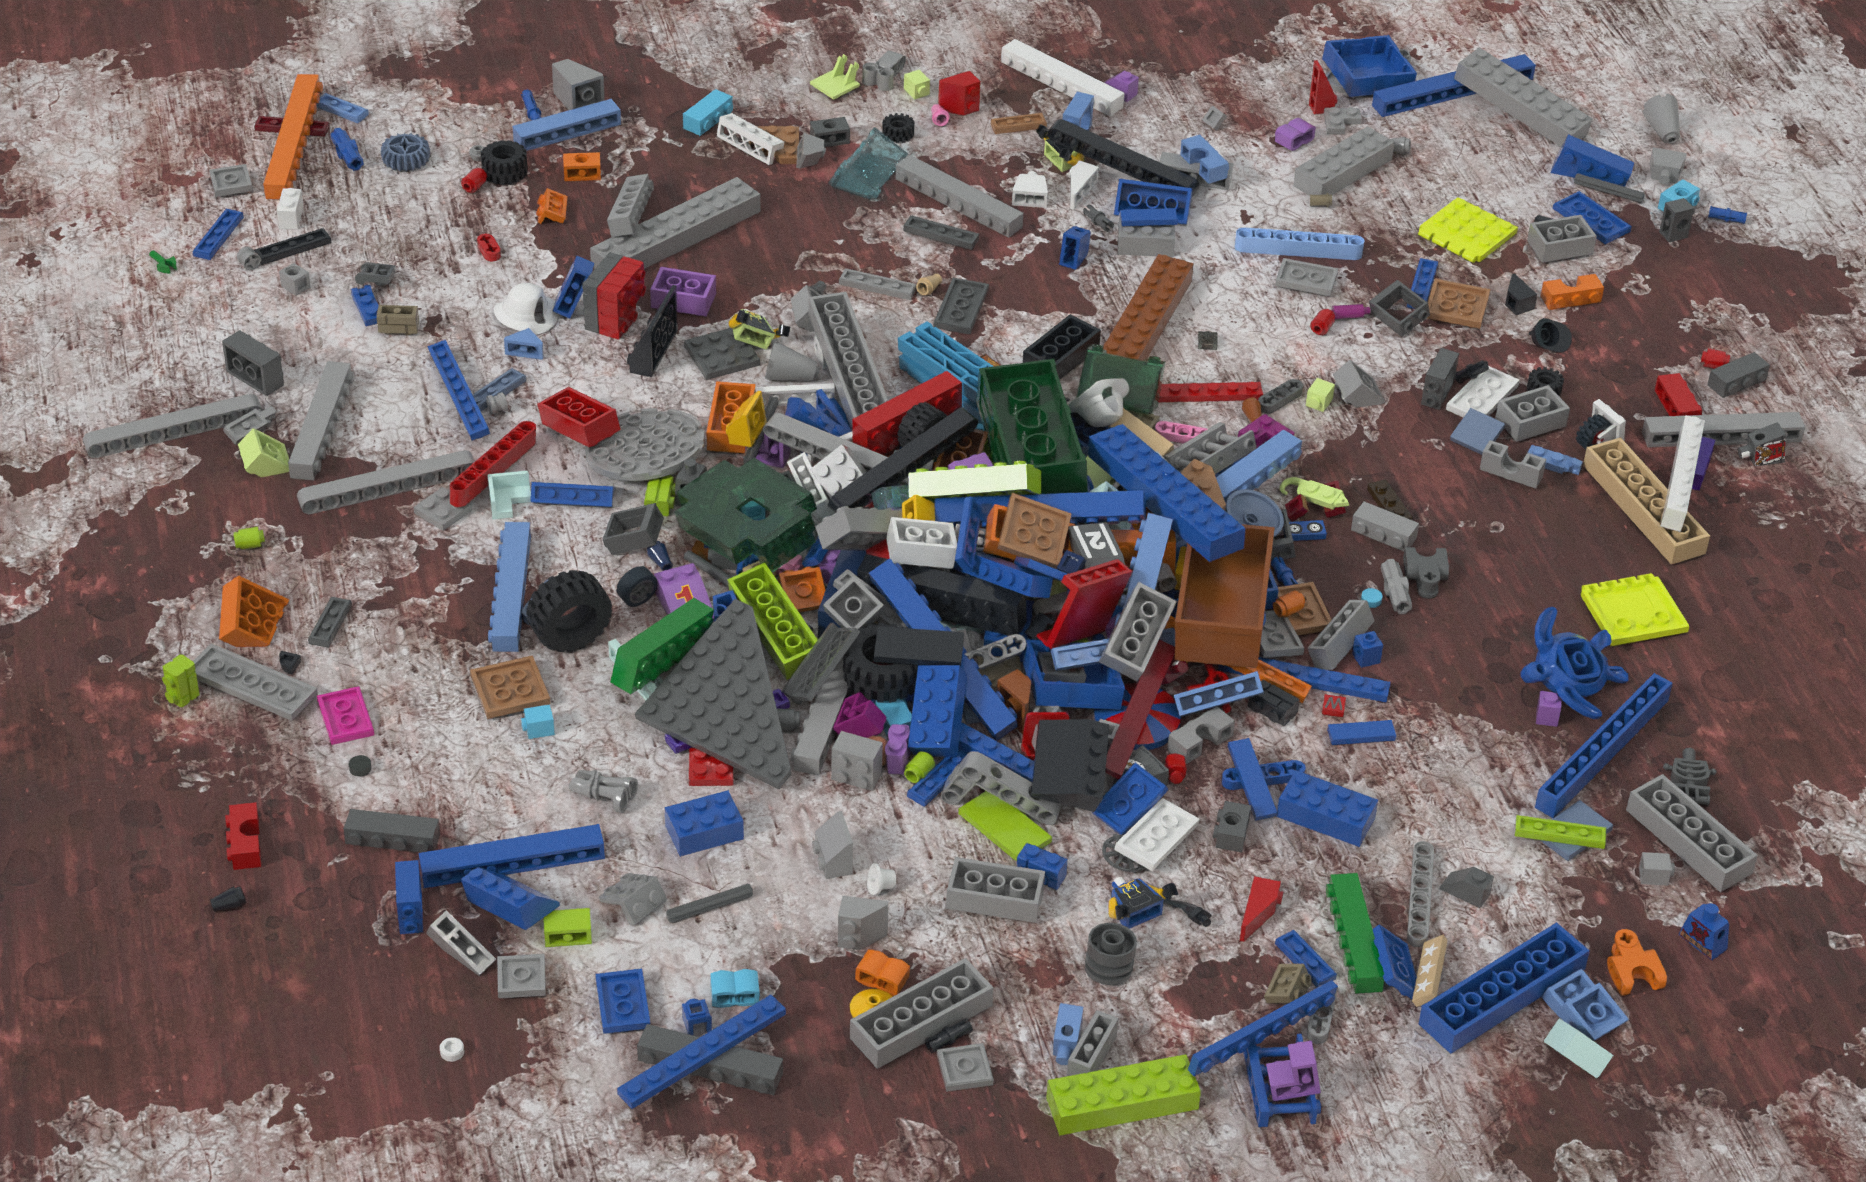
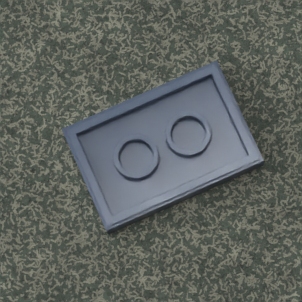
M1581 800L1552 819L1606 827V834L1613 829L1612 823ZM1540 840L1567 861L1588 848L1586 846Z

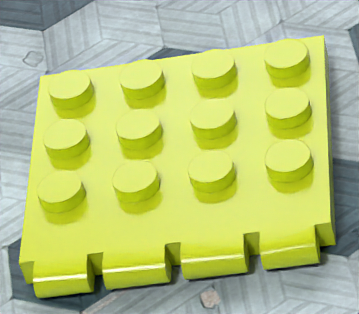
M1457 197L1421 224L1418 235L1429 241L1432 239L1433 243L1443 248L1447 247L1448 251L1458 256L1462 255V258L1474 263L1476 261L1481 262L1517 234L1518 227Z
M1652 573L1638 575L1637 579L1633 576L1618 579V582L1616 580L1600 582L1599 586L1597 583L1582 586L1581 597L1600 629L1607 630L1611 635V646L1686 633L1689 630V624L1658 576L1654 577Z

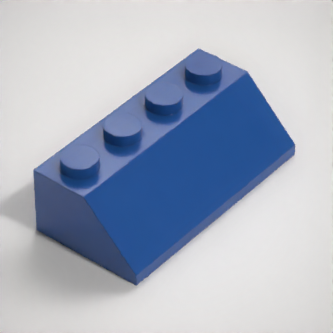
M1119 179L1114 215L1119 216L1120 210L1175 208L1178 218L1177 224L1187 225L1193 191L1192 188Z
M477 867L461 879L467 901L524 930L529 929L560 906L559 901L492 870Z

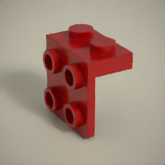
M1067 712L1027 713L1021 744L1023 756L1033 761L1035 759V749L1031 742L1035 726L1039 720H1069Z

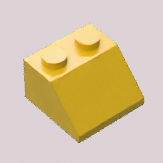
M762 391L755 392L743 402L738 411L734 413L731 422L727 424L726 435H728L729 444L752 447L767 423Z

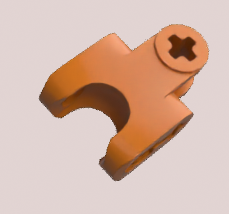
M1628 929L1619 930L1615 935V943L1611 949L1613 956L1607 959L1608 971L1621 996L1631 994L1634 985L1633 979L1647 981L1653 990L1664 989L1667 975L1654 949L1644 951L1638 936L1633 931Z

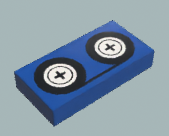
M1323 520L1289 522L1293 541L1326 539L1327 533Z

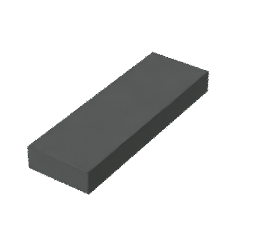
M337 597L330 598L308 638L309 644L330 647L352 607L351 600Z

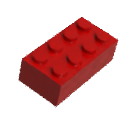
M569 386L537 404L543 425L587 447L595 446L598 442L613 436L614 433L621 430L616 409Z

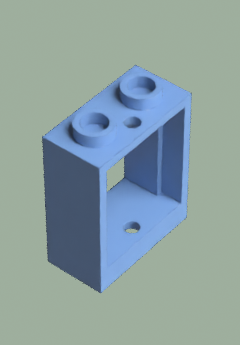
M1077 91L1064 111L1062 119L1089 131L1092 126L1094 95Z

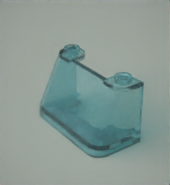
M874 127L868 137L862 141L847 161L844 160L840 164L828 184L833 188L869 200L872 197L876 199L882 191L880 188L896 171V164L905 159L908 153Z

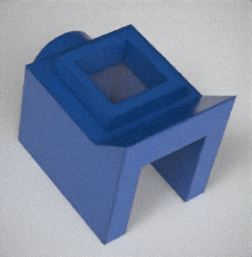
M693 998L682 1004V1018L689 1035L694 1036L693 1025L704 1023L707 1033L712 1030V1016L709 1013L705 999L698 1000Z

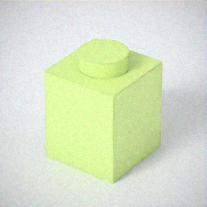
M920 70L904 74V90L914 100L930 95V79Z
M1317 378L1307 391L1306 406L1324 412L1333 400L1335 384Z

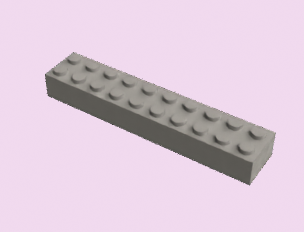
M738 177L731 179L638 224L633 234L611 237L591 247L590 255L591 262L594 263L593 268L596 269L606 255L612 252L644 262L645 269L761 212L760 193Z
M847 292L809 297V317L852 430L853 418L887 402L888 398Z

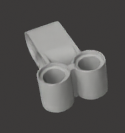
M888 50L876 63L868 62L863 64L862 83L867 86L877 85L882 91L893 89L894 77L904 68L906 56Z

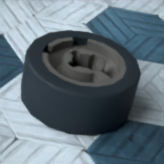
M637 566L622 576L617 584L616 592L626 605L637 607L647 602L654 595L657 589V579L648 568Z

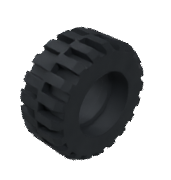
M569 570L568 573L563 571L555 577H549L547 582H542L539 585V589L533 592L532 600L528 602L526 616L529 625L540 642L553 651L565 652L567 650L572 652L576 648L582 649L586 647V644L589 642L593 643L598 635H602L604 627H607L610 622L612 602L592 574L584 571L578 572L577 570ZM577 606L571 613L562 616L566 611Z
M878 623V625L870 624L864 629H858L860 631L859 635L843 656L844 681L852 691L854 690L855 694L861 692L866 699L871 701L873 699L880 703H883V701H889L890 703L895 702L899 698L900 700L908 697V694L912 695L915 692L918 665L897 663L878 665L872 663L874 661L878 626L900 627L892 623L890 625H885V623Z

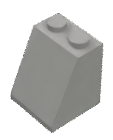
M569 59L552 64L553 92L568 110L605 101L604 77L602 73Z

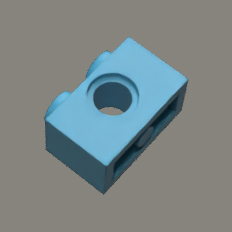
M1682 179L1661 193L1658 209L1664 212L1666 202L1685 198L1692 206H1696L1700 199V188Z

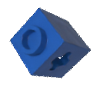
M1375 631L1355 635L1352 654L1360 667L1379 664L1381 662L1383 644Z

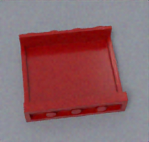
M1116 559L1064 575L1061 583L1070 589L1067 599L1053 629L1038 633L1036 637L1045 646L1052 649L1104 632L1133 571Z

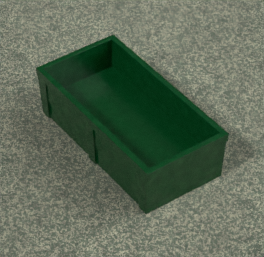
M1048 359L979 368L976 403L984 431L988 432L987 441L993 462L1014 465L1015 461H1026V464L1034 465L1035 468L1041 470V494L1088 492L1087 460L1080 447L1071 418V410L1067 405L1056 371L1055 360Z

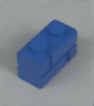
M1028 843L1025 844L1018 854L1017 867L1045 871L1044 885L1058 890L1066 878L1068 859Z

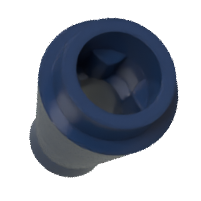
M657 541L656 545L647 547V556L662 571L673 567L665 544Z

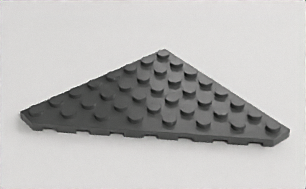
M734 599L635 712V718L754 778L780 789L792 773L752 606Z

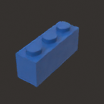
M576 256L555 299L553 312L571 318L583 293L582 284L593 271V262Z

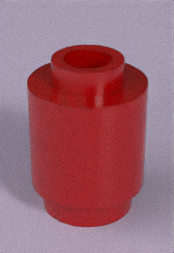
M482 168L472 169L461 180L463 189L469 193L476 192L486 182L487 174Z
M1330 309L1320 310L1310 323L1311 330L1317 335H1325L1335 322L1334 312Z
M1708 348L1707 352L1703 351L1700 362L1704 363L1703 367L1715 369L1729 363L1730 355L1724 351Z

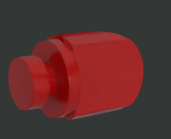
M1181 754L1167 755L1165 767L1169 769L1168 779L1174 784H1179L1186 776V759Z

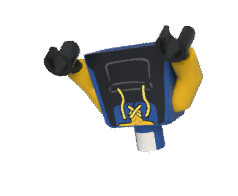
M1118 877L1112 882L1114 889L1108 902V914L1110 918L1119 920L1123 926L1129 929L1162 915L1164 899L1169 901L1172 899V895H1178L1176 885L1169 883L1162 888H1157L1146 884L1138 878L1126 882L1122 877Z

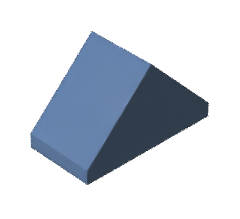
M530 328L504 338L505 355L543 360V342Z

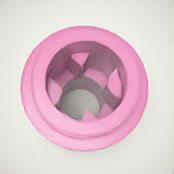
M939 104L933 105L931 108L933 123L937 126L946 125L949 121V113Z

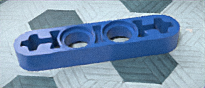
M1298 760L1259 764L1267 786L1288 783L1295 770L1305 773L1306 770L1305 764ZM1236 768L1226 769L1222 774V785L1226 789H1243ZM1275 771L1278 772L1280 775L1272 776L1269 774V772Z

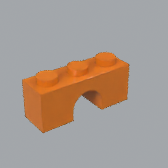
M1596 274L1578 276L1576 287L1565 285L1561 279L1544 281L1540 297L1549 310L1598 303L1602 301L1604 286Z

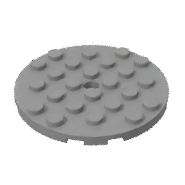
M657 408L641 409V413L630 415L629 412L617 415L621 430L614 433L613 436L598 442L595 446H585V454L590 467L611 480H650L674 475L684 467L686 459L692 458L696 460L705 447V433L702 429V424L695 417L685 412L668 409L667 412L658 411Z

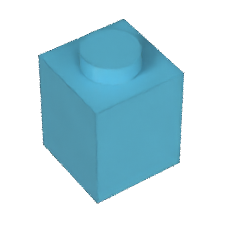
M550 705L524 709V718H521V726L523 731H527L528 739L555 735L554 719Z

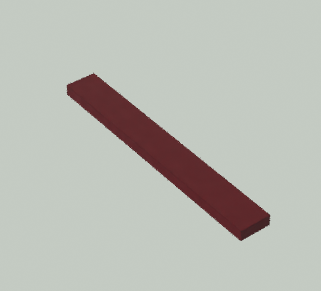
M1160 639L1158 640L1109 747L1105 773L1117 779L1121 778L1175 654V646Z

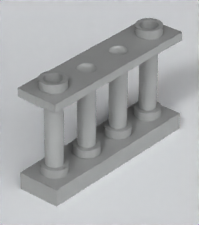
M1219 422L1169 452L1164 458L1178 471L1184 469L1193 459L1201 460V462L1212 466L1214 474L1257 449L1254 432L1250 430L1240 437L1228 435L1225 423Z

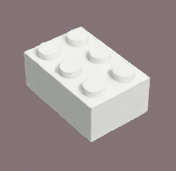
M891 517L886 540L889 556L893 563L953 569L957 549L953 523Z

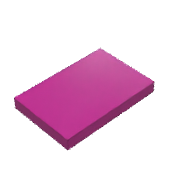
M360 686L317 695V702L331 745L374 736V729Z

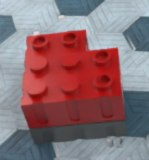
M609 252L599 263L597 268L594 269L582 284L585 330L618 340L624 333H627L631 324L635 323L638 317V312L636 311L637 301L646 292V286L644 285L646 274L644 262Z

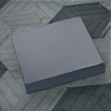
M1470 408L1451 434L1450 440L1482 455L1490 440L1495 442L1505 428V423Z

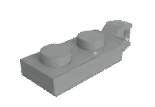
M272 406L263 411L261 409H254L226 425L223 431L237 445L252 428L261 431L271 424V420L276 417L277 411Z

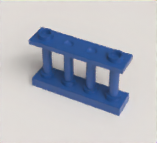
M1297 1034L1296 1043L1303 1042L1302 1034ZM1256 1043L1249 1046L1243 1054L1258 1127H1268L1269 1117H1272L1273 1114L1308 1112L1310 1123L1316 1124L1317 1114L1321 1113V1103L1319 1099H1316L1315 1094L1305 1096V1103L1272 1104V1102H1268L1267 1098L1269 1095H1272L1271 1088L1263 1080L1265 1076H1268L1267 1066L1260 1064V1060L1262 1057L1289 1056L1288 1046L1261 1048Z

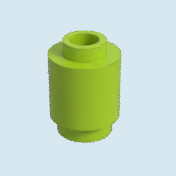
M258 526L238 529V532H233L236 549L261 547L262 542H265L263 530H259Z
M918 752L906 765L905 777L912 783H917L922 778L924 779L935 767L933 756L927 752Z

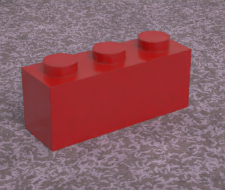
M1680 373L1657 377L1655 392L1669 416L1702 415L1701 405L1697 403L1694 394L1690 391L1687 382Z

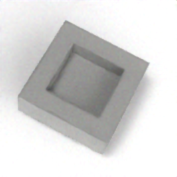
M1211 106L1202 120L1217 131L1227 116L1214 106Z

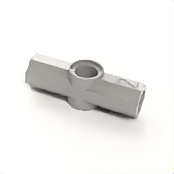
M1387 559L1381 564L1385 595L1390 596L1394 611H1397L1398 614H1406L1412 609V602L1408 593V579L1403 577L1398 562L1394 559Z

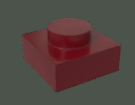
M1301 493L1285 504L1287 516L1292 522L1309 511L1306 497Z

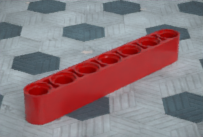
M531 421L519 423L450 483V504L454 507H464L488 487V474L505 472L536 444V424Z

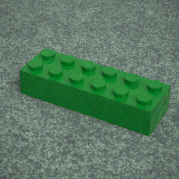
M692 598L620 646L617 650L610 683L631 695L638 689L641 690L650 681H654L663 672H667L673 665L678 664L712 626L714 609L696 598Z

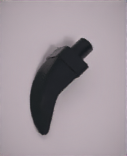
M1164 899L1163 902L1181 908L1198 925L1208 927L1211 924L1209 918L1212 915L1202 907L1183 901H1167Z

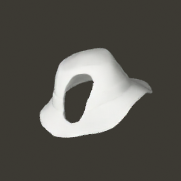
M520 283L512 287L506 299L494 306L495 316L502 324L518 331L530 328L535 335L550 330L557 323L558 313L553 312L554 300L545 296L543 289L533 283ZM539 298L543 300V317L546 321L544 324L535 322L534 317L535 307Z
M1123 378L1097 381L1083 394L1072 400L1068 406L1071 413H1078L1092 427L1110 426L1123 416V398L1129 392V385ZM1109 386L1112 387L1113 395L1103 400V390Z

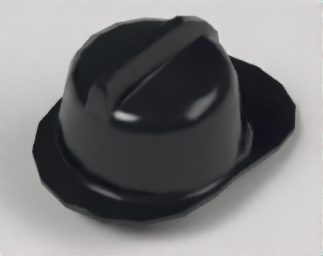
M1547 318L1539 320L1532 331L1528 333L1537 347L1554 352L1566 351L1572 342L1571 332L1566 325Z

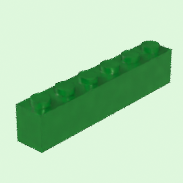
M1358 873L1331 874L1329 884H1326V896L1331 899L1330 912L1331 915H1335V931L1340 934L1339 947L1344 949L1343 962L1344 966L1349 969L1348 982L1350 985L1353 984L1355 994L1382 992L1384 971L1378 959V948L1374 944L1375 937Z

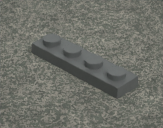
M910 215L903 228L904 232L913 235L923 236L970 250L974 248L979 240V233Z

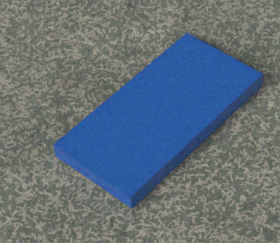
M1580 191L1553 204V209L1564 217L1582 215L1596 234V239L1603 244H1607L1631 232L1632 226Z
M1016 556L1014 561L1019 566L1051 576L1053 580L1062 581L1064 575H1067V573L1032 559Z

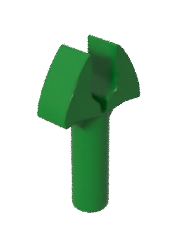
M154 250L149 253V256L159 263L157 264V271L171 274L170 267L177 271L174 256L165 259Z

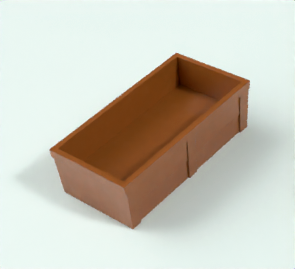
M1241 524L1245 527L1244 549L1211 562L1187 543L1175 619V660L1257 668L1275 527Z

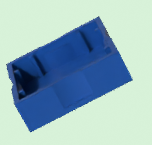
M1389 35L1361 39L1331 40L1325 43L1322 59L1349 97L1373 95L1374 91L1416 80L1417 72L1408 60L1403 57Z
M1026 639L1022 662L1026 675L1032 683L1031 692L1036 706L1121 710L1125 686L1118 671L1101 663L1083 666L1086 674L1085 683L1044 681L1045 673L1040 672L1037 655L1038 652L1051 653L1052 649L1045 646L1041 640ZM1086 642L1068 643V644H1065V645H1062V646H1068V645H1074V644H1080V643H1086Z

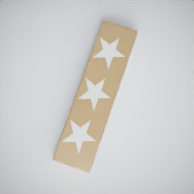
M1444 935L1428 940L1423 944L1412 999L1416 1007L1424 1005L1437 997L1448 941Z

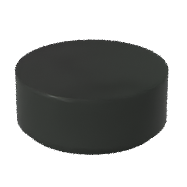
M354 756L349 761V771L354 776H365L372 769L371 760L367 756Z

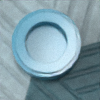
M1369 588L1362 592L1361 600H1367L1370 608H1376L1381 605L1383 596L1379 590Z

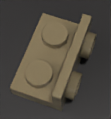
M1279 964L1264 995L1266 1002L1290 1003L1305 995L1312 982L1311 975L1308 973L1305 965Z

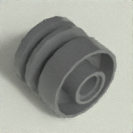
M1104 923L1092 928L1088 936L1085 958V971L1091 979L1103 985H1118L1129 980L1133 973L1137 938L1133 931L1118 923Z

